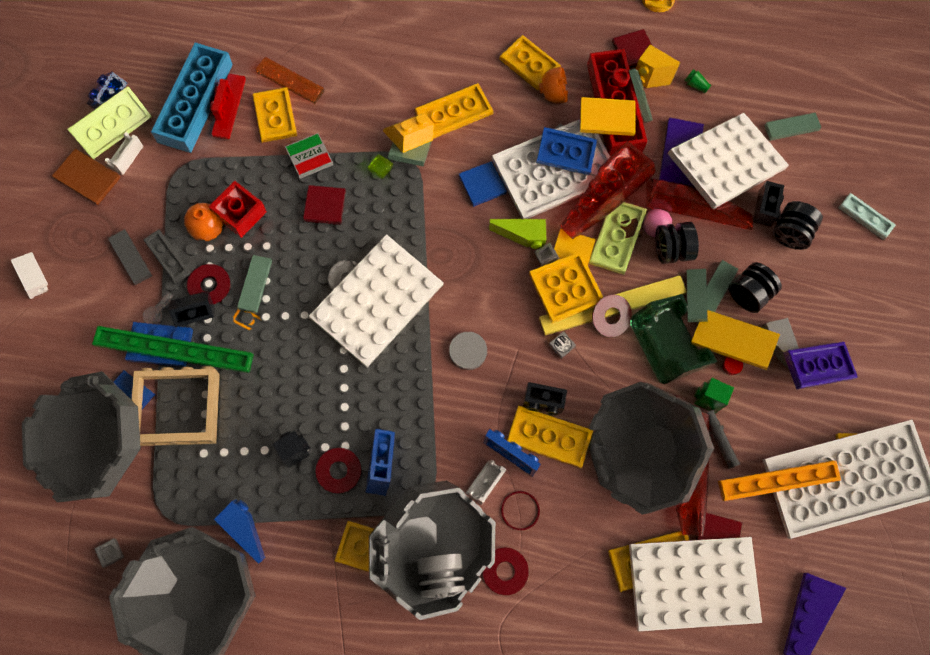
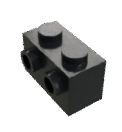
M770 181L764 183L758 193L753 222L771 227L775 221L779 220L785 185Z
M209 291L170 300L169 313L175 327L214 317L215 307Z
M528 382L523 406L527 407V410L530 411L544 410L549 415L561 414L565 407L567 390Z
M288 431L279 437L280 440L273 443L279 457L288 468L310 456L308 442L302 434L298 436L295 431L292 433Z

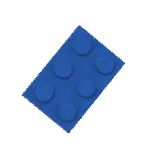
M544 127L536 163L590 175L597 139Z
M133 322L131 332L191 342L193 329ZM126 352L125 360L128 362L186 367L187 362Z
M489 429L483 443L533 477L541 465L538 462L539 459L531 453L527 455L521 451L522 448L513 441L510 443L505 440V436L498 430L492 431Z

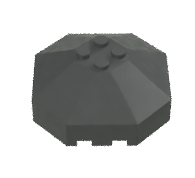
M101 371L69 378L60 385L61 392L58 396L39 395L32 406L36 410L31 417H25L22 422L23 465L27 470H33L37 474L35 479L44 489H51L54 493L52 498L57 503L109 497L141 449L138 406Z
M638 382L603 395L600 402L602 405L598 413L594 415L589 426L590 430L596 431L588 447L600 485L613 492L611 493L612 498L631 506L642 515L689 502L714 450L700 408L645 382Z
M447 480L408 487L369 535V578L419 620L458 611L463 605L461 600L468 591L472 593L482 580L479 576L486 567L490 569L495 563L496 522L486 515L472 499L467 497L464 491ZM461 554L463 568L454 571V576H462L464 580L455 582V586H465V591L446 598L432 599L421 597L420 592L430 590L429 586L419 585L420 582L428 580V575L418 574L417 559L438 555Z
M190 527L151 540L139 561L133 560L129 562L121 575L123 578L117 588L113 589L109 599L118 641L126 646L133 647L143 655H224L256 595L245 554L194 527Z

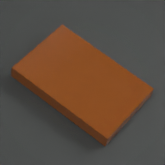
M76 148L52 175L55 180L96 205L100 204L121 178L119 174Z

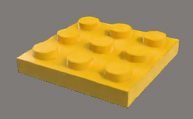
M581 252L529 271V276L552 324L595 307L596 303L603 298Z

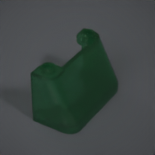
M682 294L650 302L636 312L630 320L631 327L657 379L662 384L676 381L717 362L710 349L702 348L698 350L695 345L691 344L692 338L681 318L688 310L687 303Z

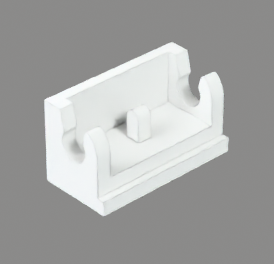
M127 132L123 134L125 140L113 157L104 160L108 168L122 175L144 147L137 136L132 135L130 137Z
M32 252L11 260L30 299L48 291V283Z
M494 460L488 461L466 494L482 505L506 469L503 466L499 467L496 465Z

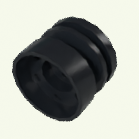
M801 201L789 202L785 205L780 219L773 229V236L780 244L795 250L808 249L823 221V216L816 207Z
M692 222L677 223L675 227L673 224L657 226L655 246L661 264L676 263L678 259L682 262L693 261L697 258L699 241L697 230Z
M758 262L751 263L728 286L733 300L740 307L751 313H758L768 303V300H771L782 289L778 276L769 267Z

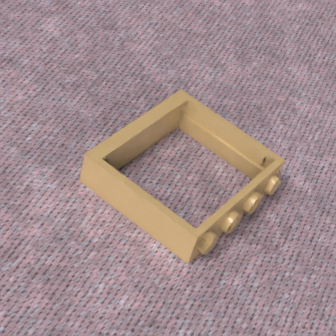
M203 366L201 369L182 367L181 370H174L173 368L164 367L161 370L142 368L141 371H134L132 401L138 406L139 430L141 428L144 380L208 378L206 432L140 434V446L216 444L220 376L217 370L211 366Z

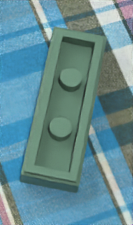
M637 69L629 70L644 122H651L653 118Z
M816 112L766 122L764 125L770 141L815 132L822 128Z
M252 256L238 302V310L252 313L258 312L272 264L271 258Z
M724 260L720 262L707 285V310L712 312L716 311L728 286L738 271V268Z
M706 269L687 270L688 322H708Z

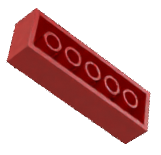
M625 49L590 53L587 68L594 98L635 101V135L603 134L608 154L611 157L643 152L648 141L632 79L630 77V81L625 87H617L612 83V75L616 69L623 68L628 72L630 70Z

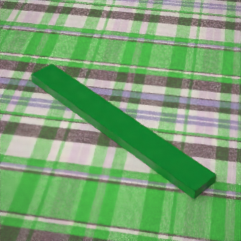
M97 326L92 345L96 347L244 373L250 372L254 356L251 352Z

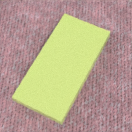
M127 86L67 130L90 157L95 159L124 138L123 134L125 132L131 133L152 116Z
M612 198L589 264L625 275L647 209ZM637 218L638 225L634 236L626 238V232L620 226L626 227L631 223L632 219ZM629 220L626 224L621 223L622 221Z

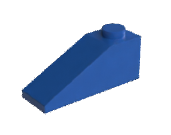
M375 429L366 493L384 496L387 494L391 479L395 432Z
M233 500L214 520L259 564L266 557L252 515L248 511L249 507L242 500Z

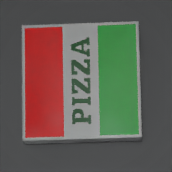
M319 133L285 146L300 179L333 165V161Z

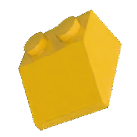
M649 45L636 66L643 87L651 88L670 85L680 62L654 46Z
M423 113L383 129V132L404 153L433 141L434 123Z

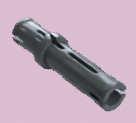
M714 410L702 414L710 429L708 432L710 435H713L728 469L740 465L723 431L725 428L723 425H720Z

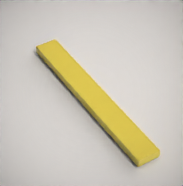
M676 276L615 295L625 298L629 302L631 309L634 310L685 295L687 291L681 276ZM594 307L553 324L548 314L540 316L539 321L544 335H550L593 322L592 313ZM609 308L605 313V318L617 315L619 311L616 308Z

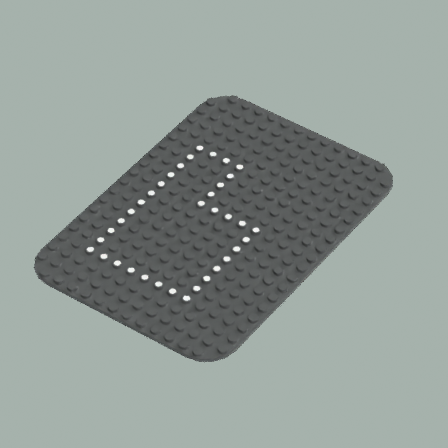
M388 151L329 153L333 161L332 166L300 179L289 155L218 157L192 160L178 168L171 177L166 193L165 238L191 273L202 265L215 264L222 267L228 273L231 281L227 296L222 301L214 304L215 312L213 318L179 327L193 329L191 342L251 352L254 356L249 373L213 367L220 374L216 444L161 445L154 447L153 493L155 503L163 516L176 524L186 526L219 525L214 519L231 501L236 499L238 501L242 500L248 505V511L251 513L254 523L385 516L408 487L434 483L436 481L437 466L429 301L368 368L309 318V315L332 292L328 276L333 265L343 260H351L359 264L386 234L427 268L423 180L420 170L416 165L388 159ZM234 181L238 182L263 202L267 212L242 238L223 223L222 232L215 239L210 241L195 240L189 235L184 225V216L192 205L197 203L212 204ZM308 185L345 188L346 194L341 225L304 221ZM253 255L271 258L272 264L257 313H254L261 320L253 317L251 313L242 310L235 318L238 322L252 328L247 330L234 323L233 316L238 310L237 306ZM164 268L160 325L174 326L169 313L170 300L190 296L187 290L189 276L175 284ZM206 277L201 282V289L203 291L212 292L217 287V281L213 277ZM253 319L255 320V323L253 325H248L252 323ZM192 363L186 364V367L201 369L204 366ZM158 365V370H161V368L164 367L173 368L174 370H181L182 368L178 366ZM208 378L158 379L155 434L206 432ZM375 429L395 432L391 479L386 496L366 493ZM288 431H291V433L295 431L298 436L302 434L308 442L310 456L288 468L282 462L273 443L280 440L279 437ZM333 448H345L352 451L358 457L361 464V476L358 483L351 490L344 493H331L325 490L316 478L318 460L325 452ZM335 462L331 465L330 475L334 479H342L346 476L347 466L343 462Z

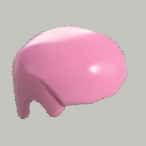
M654 208L644 217L642 227L648 235L655 237L657 226L672 224V218L666 210Z

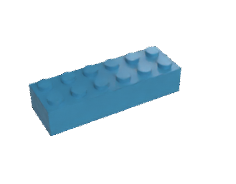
M194 43L151 131L157 143L188 153L192 152L211 112L210 105L215 98V87L219 84L220 79L227 78L233 64L228 52Z

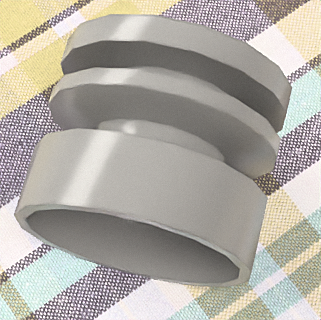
M461 554L438 555L417 559L418 574L428 575V580L420 582L419 585L429 586L430 590L421 591V597L432 599L446 598L465 591V586H455V582L464 580L462 576H454V571L463 568Z

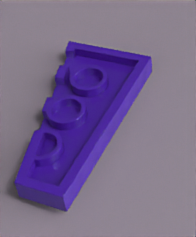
M803 573L783 652L784 655H811L846 590L845 587L809 573Z

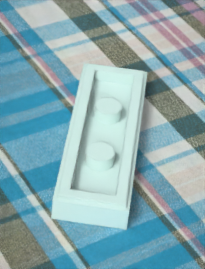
M852 193L838 207L883 240L887 238L896 226V224Z

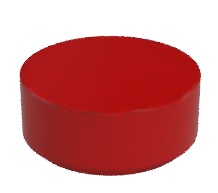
M623 68L616 69L612 75V83L617 87H625L630 81V73Z
M727 357L723 361L722 367L728 375H737L743 369V362Z

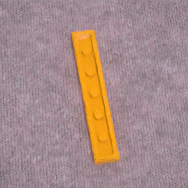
M835 460L718 481L722 501L841 481V477Z

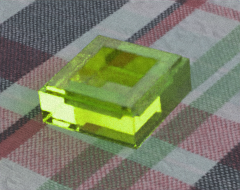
M378 154L369 164L368 170L383 179L392 169L393 163Z

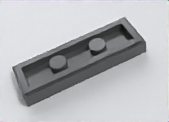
M125 229L108 238L135 285L153 276Z
M160 230L143 239L175 284L191 274Z

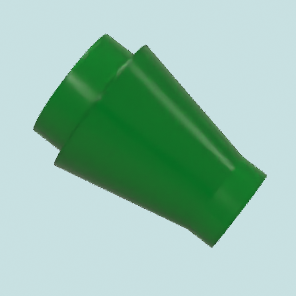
M693 69L684 80L687 82V85L702 91L704 94L711 87V84L708 83L698 70Z

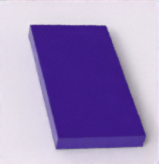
M669 117L659 183L690 189L695 188L668 155V152L672 148L702 134L704 124Z
M845 342L783 352L796 390L858 378Z

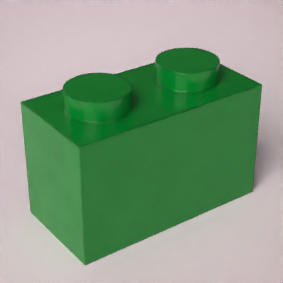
M711 378L707 382L704 381L701 387L698 386L696 389L694 404L708 411L714 410L716 414L728 405L734 387Z

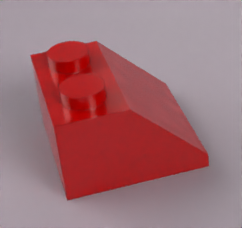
M236 181L209 206V209L240 238L267 212L263 202Z

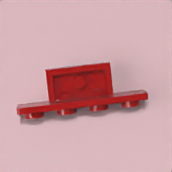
M228 74L227 80L220 79L219 84L216 85L215 98L210 105V110L216 119L212 130L213 137L230 139L246 82L245 76Z

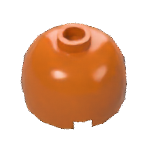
M557 67L548 70L542 78V83H539L540 93H544L545 98L551 103H564L568 101L567 79L564 68Z
M197 203L192 205L184 216V225L187 232L195 240L210 241L222 232L223 222L209 209L211 204Z

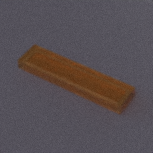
M264 57L255 69L256 73L284 88L287 87L289 91L314 104L317 103L325 91L322 86L267 57Z

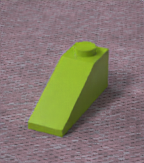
M490 219V231L525 247L539 249L546 243V219Z

